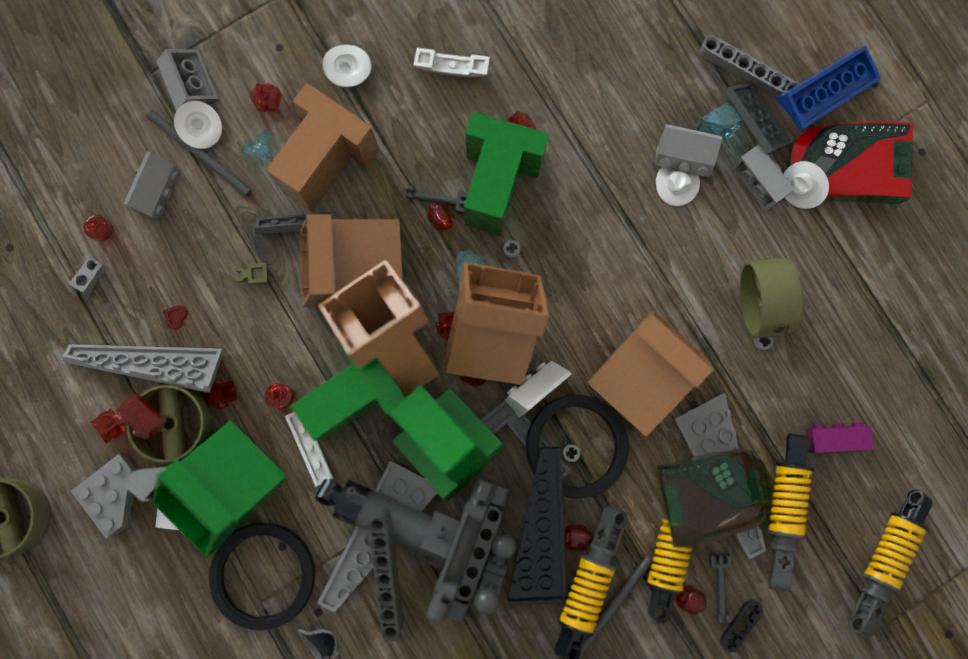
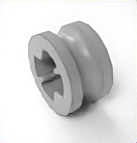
M515 240L507 241L503 248L504 254L508 258H516L520 254V244ZM510 245H514V248L517 247L513 254L506 250L510 248Z
M755 337L754 345L758 350H767L772 347L773 337L764 338L768 341L765 347L763 343L759 342L763 338Z
M571 444L565 446L562 451L563 458L568 462L578 460L580 457L579 448ZM570 447L573 448V451L576 450L577 452L573 455V459H570V456H566V452L569 451Z

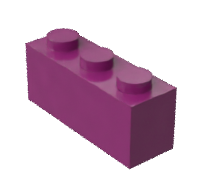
M851 423V427H844V424H832V428H825V425H813V429H806L807 436L810 437L808 453L873 450L871 426H864V423Z

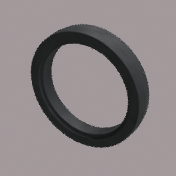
M586 395L559 397L545 405L530 424L526 437L528 463L535 474L539 456L540 434L545 423L552 415L567 407H583L592 410L606 421L613 434L615 450L612 463L607 472L594 483L580 487L562 483L563 497L582 499L598 495L609 489L619 479L625 469L629 454L626 428L618 414L599 399Z
M271 523L248 525L231 534L217 549L209 571L210 592L219 611L232 623L250 630H269L280 627L294 619L309 601L315 583L314 560L305 542L288 528ZM263 535L275 537L289 545L297 555L302 570L301 587L293 603L286 610L266 617L250 615L240 610L229 598L224 585V568L233 549L250 537Z

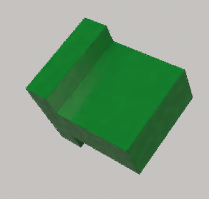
M472 112L465 133L466 156L478 160L464 204L465 225L501 236L519 174L522 173L538 178L549 134Z
M341 346V349L352 364L290 406L313 441L329 440L379 404L384 412L391 416L389 413L407 398L377 357L359 369L344 347Z
M420 385L389 413L404 429L392 442L447 502L505 448L451 388L435 401Z
M230 420L182 461L176 459L157 475L151 502L208 558L225 542L231 532L280 489L286 475Z

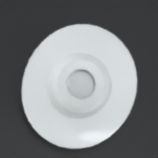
M340 45L333 47L325 54L323 70L327 78L335 85L353 87L362 83L369 76L371 61L367 53L361 48L353 45Z
M188 101L182 104L175 113V130L186 144L194 148L204 149L213 146L219 140L222 133L221 120L216 111L208 104L201 101Z
M805 161L797 162L784 172L783 175L791 180L795 189L785 197L792 205L803 209H810L820 205L826 199L829 192V181L824 171L817 165Z
M663 167L660 168L657 174V192L660 198L671 206H682L689 203L699 191L700 178L698 174Z

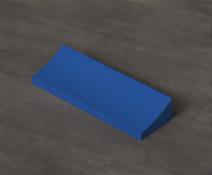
M865 45L849 52L775 99L788 112L797 129L801 130L873 85L881 77Z

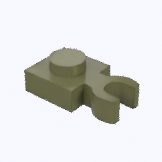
M267 263L247 264L248 270H244L241 267L234 268L235 272H242L240 278H234L238 283H242L246 279H248L249 284L269 283Z

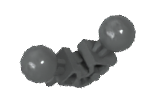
M500 534L493 540L491 548L494 556L489 555L480 580L478 592L474 597V607L482 615H491L499 607L498 594L507 570L508 561L506 559L511 558L517 548L514 538L508 534Z

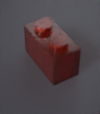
M132 393L115 410L120 415L118 417L119 420L125 425L129 424L134 429L132 432L140 439H151L167 422L140 394Z

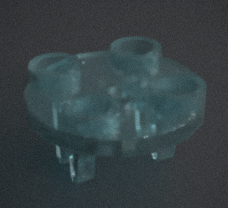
M267 129L263 130L258 134L254 143L251 140L243 146L241 150L243 152L242 155L247 157L253 153L260 160L264 161L266 155H271L272 149L267 141L273 136V133L271 131L268 132Z

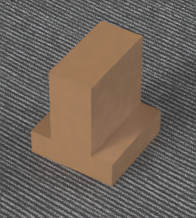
M306 82L293 100L303 121L266 171L284 193L313 211L351 158L367 168L380 150L373 129L369 124Z
M331 214L306 215L299 232L302 307H319L320 303L384 260H387L403 282L399 219H332Z
M384 260L318 305L357 367L360 369L377 357L406 397L418 386H424L439 375L412 334L429 322V320L387 260Z
M468 262L463 263L459 280V296L445 349L446 373L523 385L537 336L543 337L549 317L541 275Z
M652 310L590 377L587 383L647 437L694 387L697 388L714 369L711 361L656 311Z

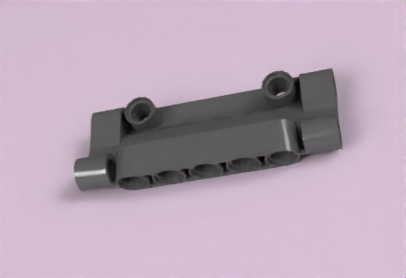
M476 479L470 498H468L465 505L463 517L442 573L434 588L433 597L426 613L427 617L439 622H443L444 618L458 622L464 621L469 604L464 601L471 599L474 595L502 519L501 510L496 505L506 507L511 490ZM490 510H496L499 513L498 518L494 521L487 517ZM483 529H489L492 532L489 539L481 537L480 533ZM476 548L484 549L485 554L483 557L477 558L473 552ZM471 566L478 570L477 575L473 577L467 574V569ZM466 585L470 587L471 592L468 595H463L460 593V588Z

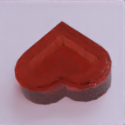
M180 305L163 310L168 327L174 330L180 329L183 326V320L188 316V310Z

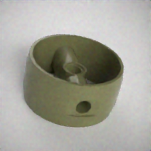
M788 258L758 259L746 262L743 265L740 276V302L744 322L751 336L761 338L785 336L797 332L800 327L803 313L801 283L795 265Z
M170 384L160 385L145 391L134 401L127 417V434L132 446L140 455L156 463L171 464L176 459L182 461L212 436L214 418L209 404L196 391ZM181 391L192 398L198 407L201 417V428L198 438L188 451H186ZM157 397L160 411L158 426L162 432L164 457L156 454L148 446L142 430L145 411ZM170 419H173L174 421V427L172 429L168 428V422Z
M0 478L1 559L22 554L33 548L44 537L50 524L51 510L46 495L36 484L22 478ZM10 485L23 493L30 506L31 522L26 536L23 532ZM3 513H5V515H6V521H5V522H4L3 519H2Z

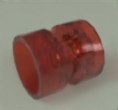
M274 383L266 389L265 400L273 408L286 409L294 403L295 393L290 386Z

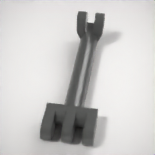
M408 186L406 198L456 206L455 212L464 213L462 206H464L465 201L463 199H466L468 194L458 192V197L452 198L417 192L415 187Z
M710 554V568H717V623L730 624L731 616L726 614L725 568H731V555L725 554V562H723V554H718V562H715V554Z

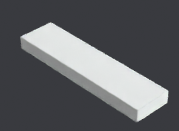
M294 412L286 415L285 418L315 487L320 486L324 479L333 480L334 476L319 442L311 439Z

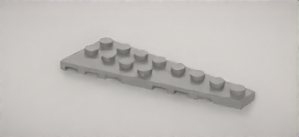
M69 344L62 357L64 363L210 392L223 357L222 349Z
M725 393L673 419L693 457L739 449ZM727 455L704 458L706 469L704 463L701 464V461H697L699 469H705L701 473H705L721 491L720 493L704 477L714 496L737 508L753 504L751 502L744 505H736L733 501L730 502V499L709 475L711 463L716 458L724 460L731 465L737 485L751 496V489H749L746 481L747 475L733 458ZM758 521L747 529L733 531L748 560L766 551Z
M393 461L389 462L374 491L420 512L438 493L424 477ZM356 526L317 604L335 613L372 570L373 561L369 531Z

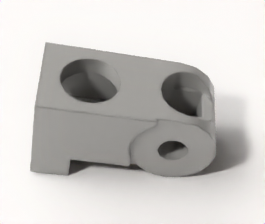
M93 258L87 259L69 285L90 297L93 293L92 289L98 282V279L104 274L106 266Z

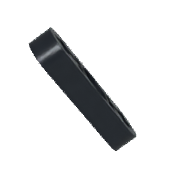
M748 600L743 604L721 636L720 643L726 651L736 652L763 614V608L760 603L755 600ZM750 605L753 606V607L755 606V609L757 610V612H756V613H753V612H752V613L749 615V613H750V609H748L749 606H750ZM743 614L747 616L749 615V618H751L752 620L749 621L747 618L743 617ZM740 620H744L747 624L744 631L737 630L736 625ZM732 630H733L734 632H736L738 635H741V636L738 638V637L735 635V637H734V634L731 633ZM728 638H733V642L735 643L733 646L729 645L727 647L728 643L726 642V640Z

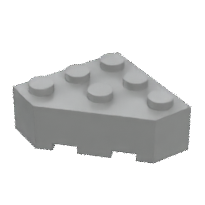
M118 454L71 491L105 538L115 537L130 525L131 507L135 495L126 489L124 485L127 483L126 479L134 470L137 471L138 468L128 454Z

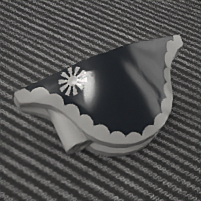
M302 629L297 630L315 659H335L339 655L336 651L337 640L332 632L325 629H317L311 632Z

